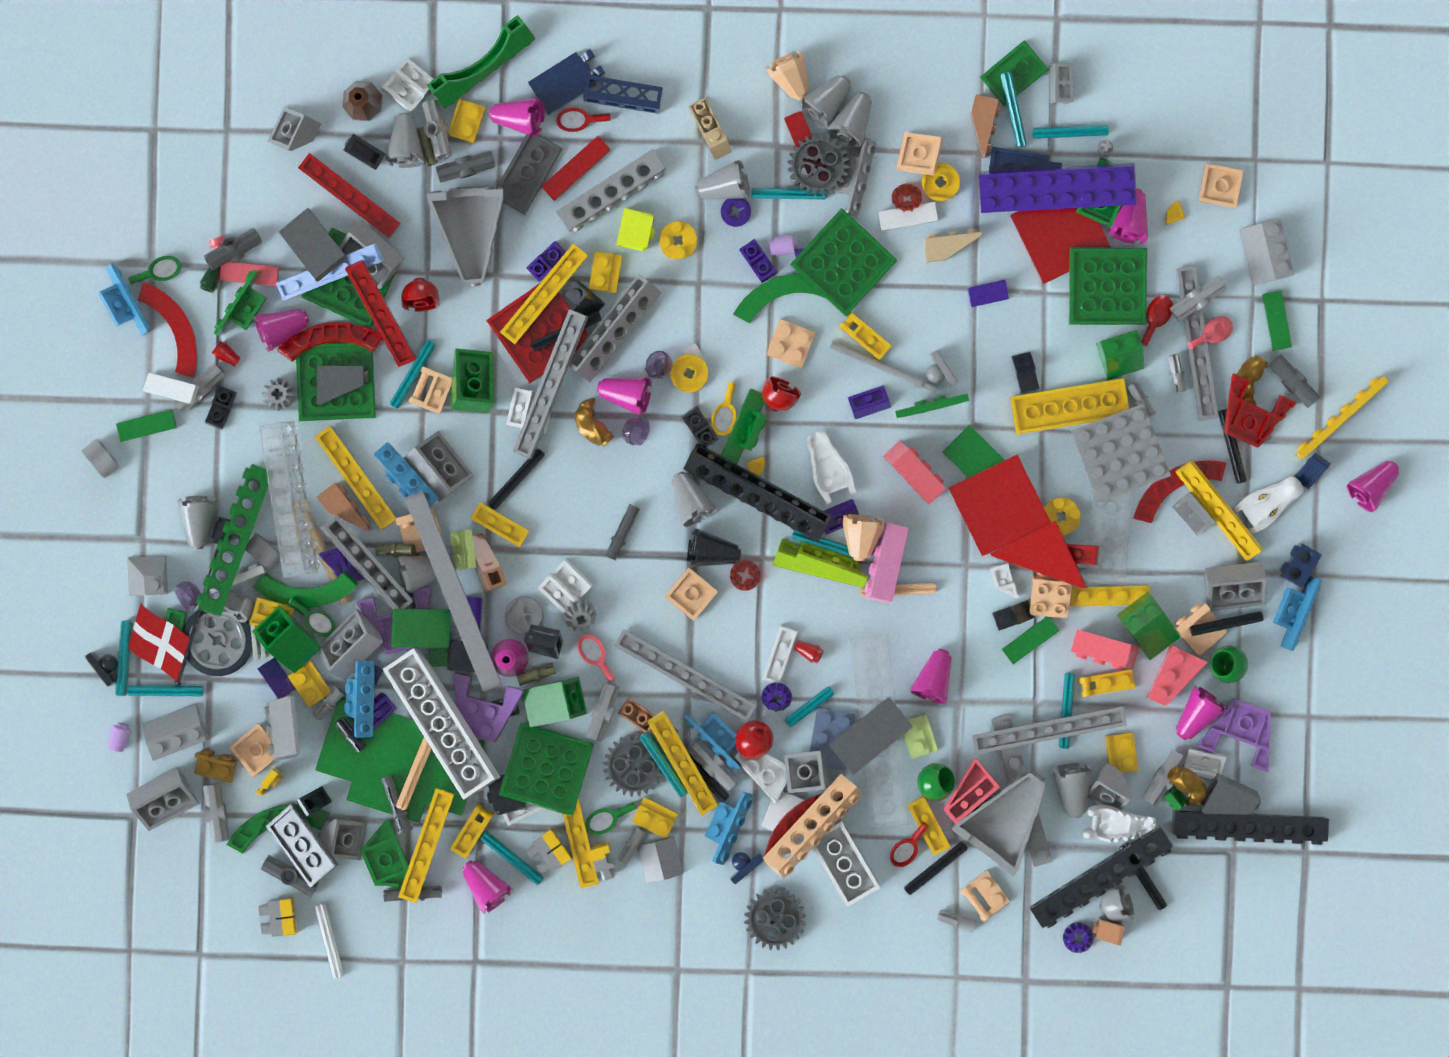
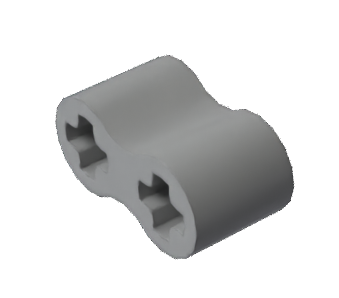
M97 438L82 450L84 456L103 478L109 476L120 466Z
M257 533L248 541L245 549L269 571L283 558L275 548Z
M230 590L222 614L229 615L236 621L244 623L249 618L255 604L251 599L238 596Z

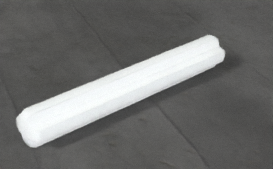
M325 903L315 906L332 974L334 978H340L344 975L327 907Z

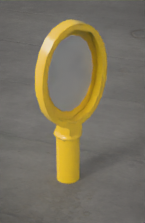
M728 382L724 403L719 404L712 414V428L716 434L721 436L731 432L737 418L736 410L731 404L736 385L733 382Z

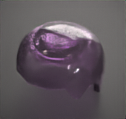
M655 351L649 355L644 369L649 377L663 379L672 371L673 362L665 351Z
M632 417L627 420L622 429V437L626 443L633 446L642 445L649 434V421L640 417Z
M182 581L176 586L178 589L175 590V594L187 611H191L199 605L196 604V601L201 592L195 584L190 581Z

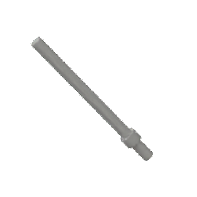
M835 341L831 343L830 348L911 382L917 388L921 389L922 387L934 393L938 389L937 385L925 381V378L919 375L918 377Z

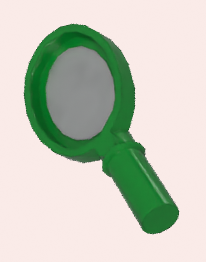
M174 256L159 257L149 265L148 271L128 277L129 282L134 284L148 278H152L155 281L173 279L181 270V262Z
M293 598L289 600L288 605L305 616V624L313 634L320 637H328L336 629L333 618L325 611L320 609L308 610Z
M632 802L615 811L609 808L596 810L586 819V830L593 835L605 834L615 827L619 817L637 809V807Z

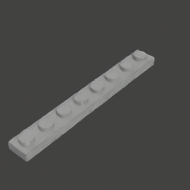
M1196 266L1176 268L1180 300L1199 287ZM1201 308L1183 319L1199 421L1219 418L1207 341L1193 349H1190L1188 346L1190 341L1203 334L1205 324Z
M569 309L513 452L528 459L533 458L588 316Z
M623 629L614 645L747 722L757 706L755 703Z
M1120 706L972 735L975 754H981L1126 726L1127 722L1124 707Z
M1010 714L991 719L994 731L1013 727ZM1019 746L1000 750L1010 785L1027 775ZM1039 812L1034 819L1027 842L1034 867L1053 862Z

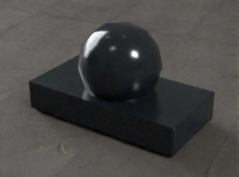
M90 652L85 656L106 686L109 687L116 683L115 678L111 674L118 665L116 657L111 654H105L99 659L95 652Z

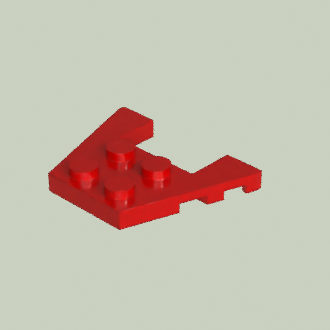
M1233 373L1224 433L1259 448L1273 432L1275 425L1287 416L1286 413L1297 402L1279 395L1272 412L1266 411L1242 400L1250 380Z

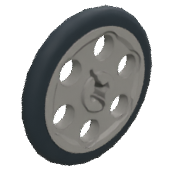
M197 611L189 617L183 629V632L189 637ZM201 611L195 633L201 632L204 635V640L201 643H197L193 638L187 658L188 662L196 670L210 676H225L238 671L247 662L252 653L251 628L248 620L243 623L236 621L229 615L222 614L220 617ZM208 617H213L216 620V625L213 628H209L206 625ZM227 620H232L235 624V628L232 631L225 629L224 625ZM212 636H221L222 638L220 639V641L223 645H215V640ZM234 638H239L242 642L239 649H235L231 645ZM203 650H208L211 654L210 659L207 661L202 660L200 656ZM222 653H227L230 657L229 662L226 664L221 663L219 660V656Z

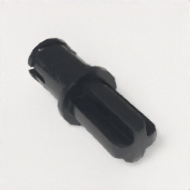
M344 717L336 721L335 725L345 736L344 740H348L356 753L367 746L361 738L354 737V729Z

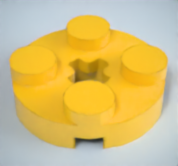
M938 163L935 176L923 174L921 180L922 189L925 195L934 201H947L957 193L960 187V177L951 165ZM939 177H943V181H946V185H942V188L938 187V184L935 183V180H939Z
M674 221L662 229L659 244L662 252L667 257L681 260L688 258L694 253L697 247V236L695 230L689 224ZM675 236H682L683 244L674 245L675 240L673 238Z
M692 354L682 355L672 364L670 370L671 381L680 391L687 393L696 392L707 382L708 367L698 356ZM687 368L695 371L691 379L688 376L684 377Z
M1055 498L1044 506L1051 523L1057 521V512H1065L1066 520L1057 521L1063 535H1068L1076 530L1080 523L1081 513L1078 506L1068 498Z

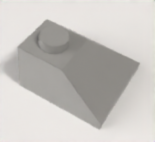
M284 107L268 142L293 151L313 142L319 132L321 123L304 114Z
M166 556L127 558L129 596L168 594Z
M822 751L784 755L788 793L827 789L831 785L829 767Z
M1107 763L1100 769L1090 784L1088 798L1097 804L1113 806L1120 810L1132 799L1124 774L1115 766Z
M334 819L319 835V838L334 858L360 860V849L363 846L367 822Z

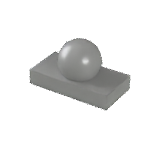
M934 351L931 353L930 356L935 364L928 367L926 371L928 380L933 383H939L945 377L950 387L956 384L955 376L939 352Z

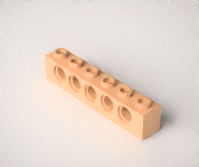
M840 774L763 857L766 864L783 879L790 875L795 866L807 857L808 852L819 844L821 838L832 830L834 824L845 816L847 810L858 802L862 795L858 787ZM843 797L841 801H837L838 798ZM830 811L828 815H824L825 812ZM817 825L815 829L810 830L812 826ZM804 839L802 843L797 844L799 840ZM791 853L789 857L784 858L786 854Z

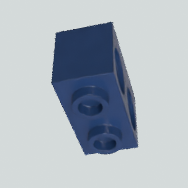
M1299 543L1298 546L1295 544L1292 548L1290 560L1288 562L1285 561L1282 565L1280 577L1299 588H1303L1322 554L1303 543ZM1302 551H1306L1309 554V558L1305 562L1300 559ZM1294 567L1299 570L1297 578L1290 576V570Z

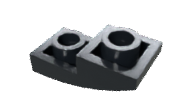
M219 385L212 400V406L206 417L205 424L223 430L237 392Z
M697 406L681 416L700 445L707 448L719 440Z

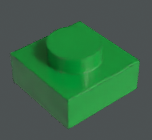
M1175 786L1164 796L1167 803L1176 811L1181 809L1187 802L1186 797Z

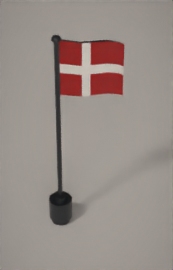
M219 517L218 521H216L211 536L215 544H218L219 539L223 540L225 532H222L225 522L230 521V519ZM215 550L214 557H217L219 550ZM140 603L128 648L139 658L163 670L175 680L176 686H180L201 610L197 611L189 637L174 624L153 614Z

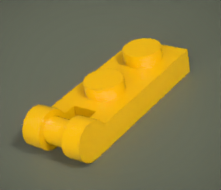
M850 312L845 322H841L838 327L880 361L892 345ZM853 323L858 325L854 331L850 329Z
M1132 669L1079 678L1083 691H1081L1082 697L1135 688ZM1095 681L1096 689H1090L1089 682Z
M479 803L450 847V850L465 859L494 815V812L490 810L488 812ZM478 814L484 817L482 823L476 820Z

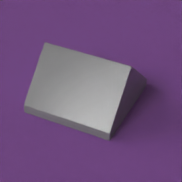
M674 837L641 844L637 847L639 848L638 852L646 883L664 881L683 874Z

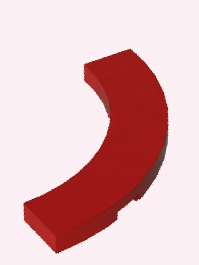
M143 282L138 301L151 306L162 315L174 334L177 345L175 373L194 378L198 355L196 338L189 319L170 296L160 289Z
M328 322L311 326L307 330L294 335L281 344L277 351L293 362L307 350L325 343H352L374 353L384 340L379 332L366 326L354 325L350 322Z
M1210 460L1194 462L1208 480L1222 481L1226 462ZM1183 465L1169 470L1170 477L1153 482L1140 499L1133 519L1152 523L1154 515L1163 500L1174 490L1185 485L1176 474V470Z
M822 794L800 802L783 816L769 838L765 855ZM843 797L838 798L837 801H841Z

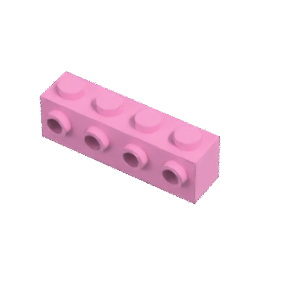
M888 522L884 523V529L878 544L873 550V556L875 557L874 562L869 567L870 580L866 583L864 590L866 599L885 604L893 601L909 528Z

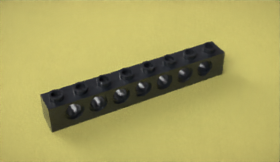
M698 443L690 453L683 468L691 475L704 480L724 493L732 495L741 502L756 508L759 512L769 515L774 520L780 521L791 529L819 542L832 518V515Z
M1172 811V834L1176 835L1178 839H1188V836H1196V839L1207 840L1208 836L1215 837V840L1226 841L1227 837L1234 838V841H1246V838H1253V842H1265V839H1273V843H1284V840H1292L1293 844H1303V841H1311L1313 845H1323V842H1328L1329 818L1269 814H1205L1200 811ZM1192 820L1197 822L1195 830H1189L1187 827L1188 823ZM1210 821H1215L1216 828L1213 831L1207 830V824ZM1229 822H1234L1236 826L1232 832H1227L1226 825ZM1248 823H1253L1255 826L1254 831L1251 833H1247L1245 830ZM1267 824H1273L1274 830L1270 834L1265 833V826ZM1286 825L1293 826V831L1289 835L1284 833ZM1310 825L1312 833L1306 836L1303 833V829L1305 826Z
M1159 825L1030 906V910L1042 929L1046 926L1050 928L1057 923L1056 920L1060 917L1066 918L1074 913L1073 909L1076 907L1082 908L1089 904V899L1096 896L1098 898L1105 894V889L1111 885L1116 887L1123 882L1121 879L1127 875L1132 877L1139 872L1138 869L1143 865L1148 867L1155 862L1154 859L1159 855L1164 857L1169 854L1173 844ZM1154 843L1157 846L1156 850L1148 852L1146 850L1147 844ZM1137 853L1140 855V860L1138 862H1131L1129 859L1130 855ZM1115 864H1122L1124 870L1120 873L1113 870ZM1105 874L1108 879L1106 882L1100 883L1097 881V876ZM1089 884L1092 889L1090 892L1084 893L1080 889L1081 886ZM1072 894L1075 897V901L1067 903L1064 900L1065 896ZM1055 904L1059 907V910L1056 913H1050L1048 907Z

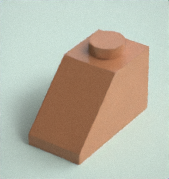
M1098 917V922H1094L1092 933H1095L1096 939L1121 946L1125 926L1122 923Z

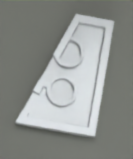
M738 751L734 759L771 800L776 803L787 783L785 764L768 754L761 759H748Z

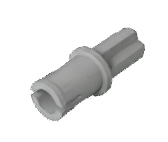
M1103 140L1098 145V153L1102 156L1109 155L1113 151V144L1110 140Z
M1178 354L1168 356L1171 371L1169 376L1172 377L1174 393L1186 391L1183 377L1185 372H1182L1180 357Z
M1135 381L1129 384L1127 388L1135 400L1134 404H1144L1151 416L1156 414L1147 399L1148 396H1145L1138 382Z
M336 686L327 697L322 699L323 702L313 712L314 717L322 720L331 709L335 708L336 703L345 695V692Z
M636 827L630 839L625 842L626 845L618 856V860L627 864L634 852L639 849L637 847L647 833Z
M940 910L937 916L938 921L973 933L976 921L961 917L959 913L956 915Z

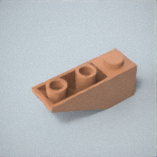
M976 94L971 111V119L980 154L984 158L986 153L989 154L992 143L989 142L990 134L994 135L996 124L993 121L995 116H999L1001 105H998L999 99Z
M334 483L316 496L327 512L338 515L341 519L366 531L371 530L369 527L370 521L365 515H360L357 511L359 506L353 499L349 500L346 496L348 491L342 484Z
M483 533L473 536L477 566L475 570L483 592L487 593L505 586L507 583L501 566Z
M628 697L618 714L642 731L649 732L657 740L647 722L655 714Z

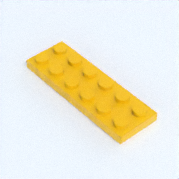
M1124 378L1010 397L1016 435L1092 423L1129 409Z

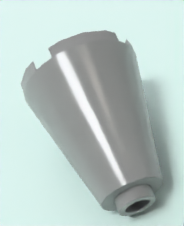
M837 75L799 101L801 109L806 108L808 111L806 115L820 127L825 125V128H827L851 90L850 80L845 76Z
M864 92L855 93L827 128L828 134L840 143L843 140L849 142L848 146L861 147L872 104L870 96Z
M400 113L394 120L386 154V164L392 167L393 163L399 164V168L418 167L420 162L424 163V156L415 120L409 113Z
M737 160L699 180L695 186L697 196H701L702 199L750 197L748 195L750 194L748 177L741 170L744 169L743 163Z
M682 471L673 476L674 479L671 482L680 520L684 527L698 524L701 522L700 519L705 516L709 518L717 511L716 506L689 473Z
M187 496L185 501L179 498L178 507L188 545L192 546V549H204V546L208 545L217 503L216 498L212 497V500H207V496Z
M428 556L397 557L400 579L405 583L402 586L407 594L438 580Z
M1068 763L1059 765L1058 770L1053 769V775L1065 812L1071 818H1080L1086 811L1092 773L1091 766L1088 764H1084V767H1079V763Z

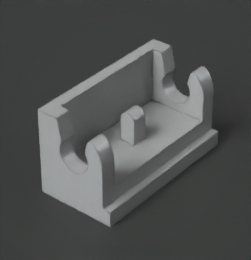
M1054 63L1050 65L1049 104H1068L1074 102L1073 63Z
M1187 493L1172 506L1197 536L1215 523L1191 493Z

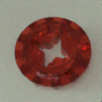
M913 184L899 185L892 193V204H894L896 209H900L903 212L909 210L912 212L913 209L919 208L922 202V193ZM910 196L911 201L906 200L905 202H903V197Z
M742 560L731 568L730 580L737 589L748 591L758 585L760 570L755 563ZM748 567V574L754 578H747L742 584V576L737 574V572H744Z

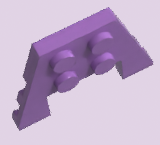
M430 587L413 592L416 609H429ZM374 598L357 601V605L363 615L378 629L383 640L380 646L385 654L413 649L391 647L393 615L378 618Z
M455 672L453 676L457 708L476 738L497 742L508 723L509 717L515 711L517 703L523 697L525 690L507 686L503 705L469 696L472 676Z
M1233 698L1226 707L1225 712L1217 718L1198 742L1197 747L1214 753L1220 734L1256 746L1257 750L1251 766L1268 772L1271 712Z

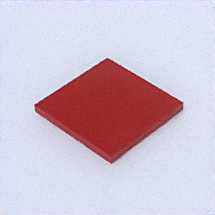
M1077 208L1017 211L1010 215L1043 284L1069 272L1070 248H1111L1099 222L1076 213Z
M538 285L486 320L529 383H532L544 374L556 344L555 342L534 352L531 342L562 328L567 313L571 309L561 293L558 292L516 344L512 343L500 331ZM585 328L583 329L582 335L580 337L575 352L580 348V346L589 336Z
M1018 454L948 487L982 557L1051 523Z

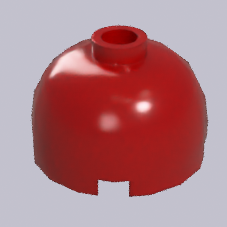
M415 278L403 288L401 294L402 308L408 311L409 307L415 308V312L435 309L436 304L440 305L438 289L433 283L424 278Z
M771 376L770 379L767 377L763 384L762 398L768 404L767 407L774 412H778V410L787 411L798 402L801 396L800 390L797 387H794V389L789 387L790 383L784 379Z
M748 721L741 725L735 733V746L745 758L761 759L768 754L773 746V732L762 721Z

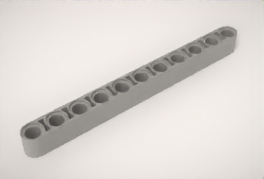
M423 490L405 497L483 692L502 685Z

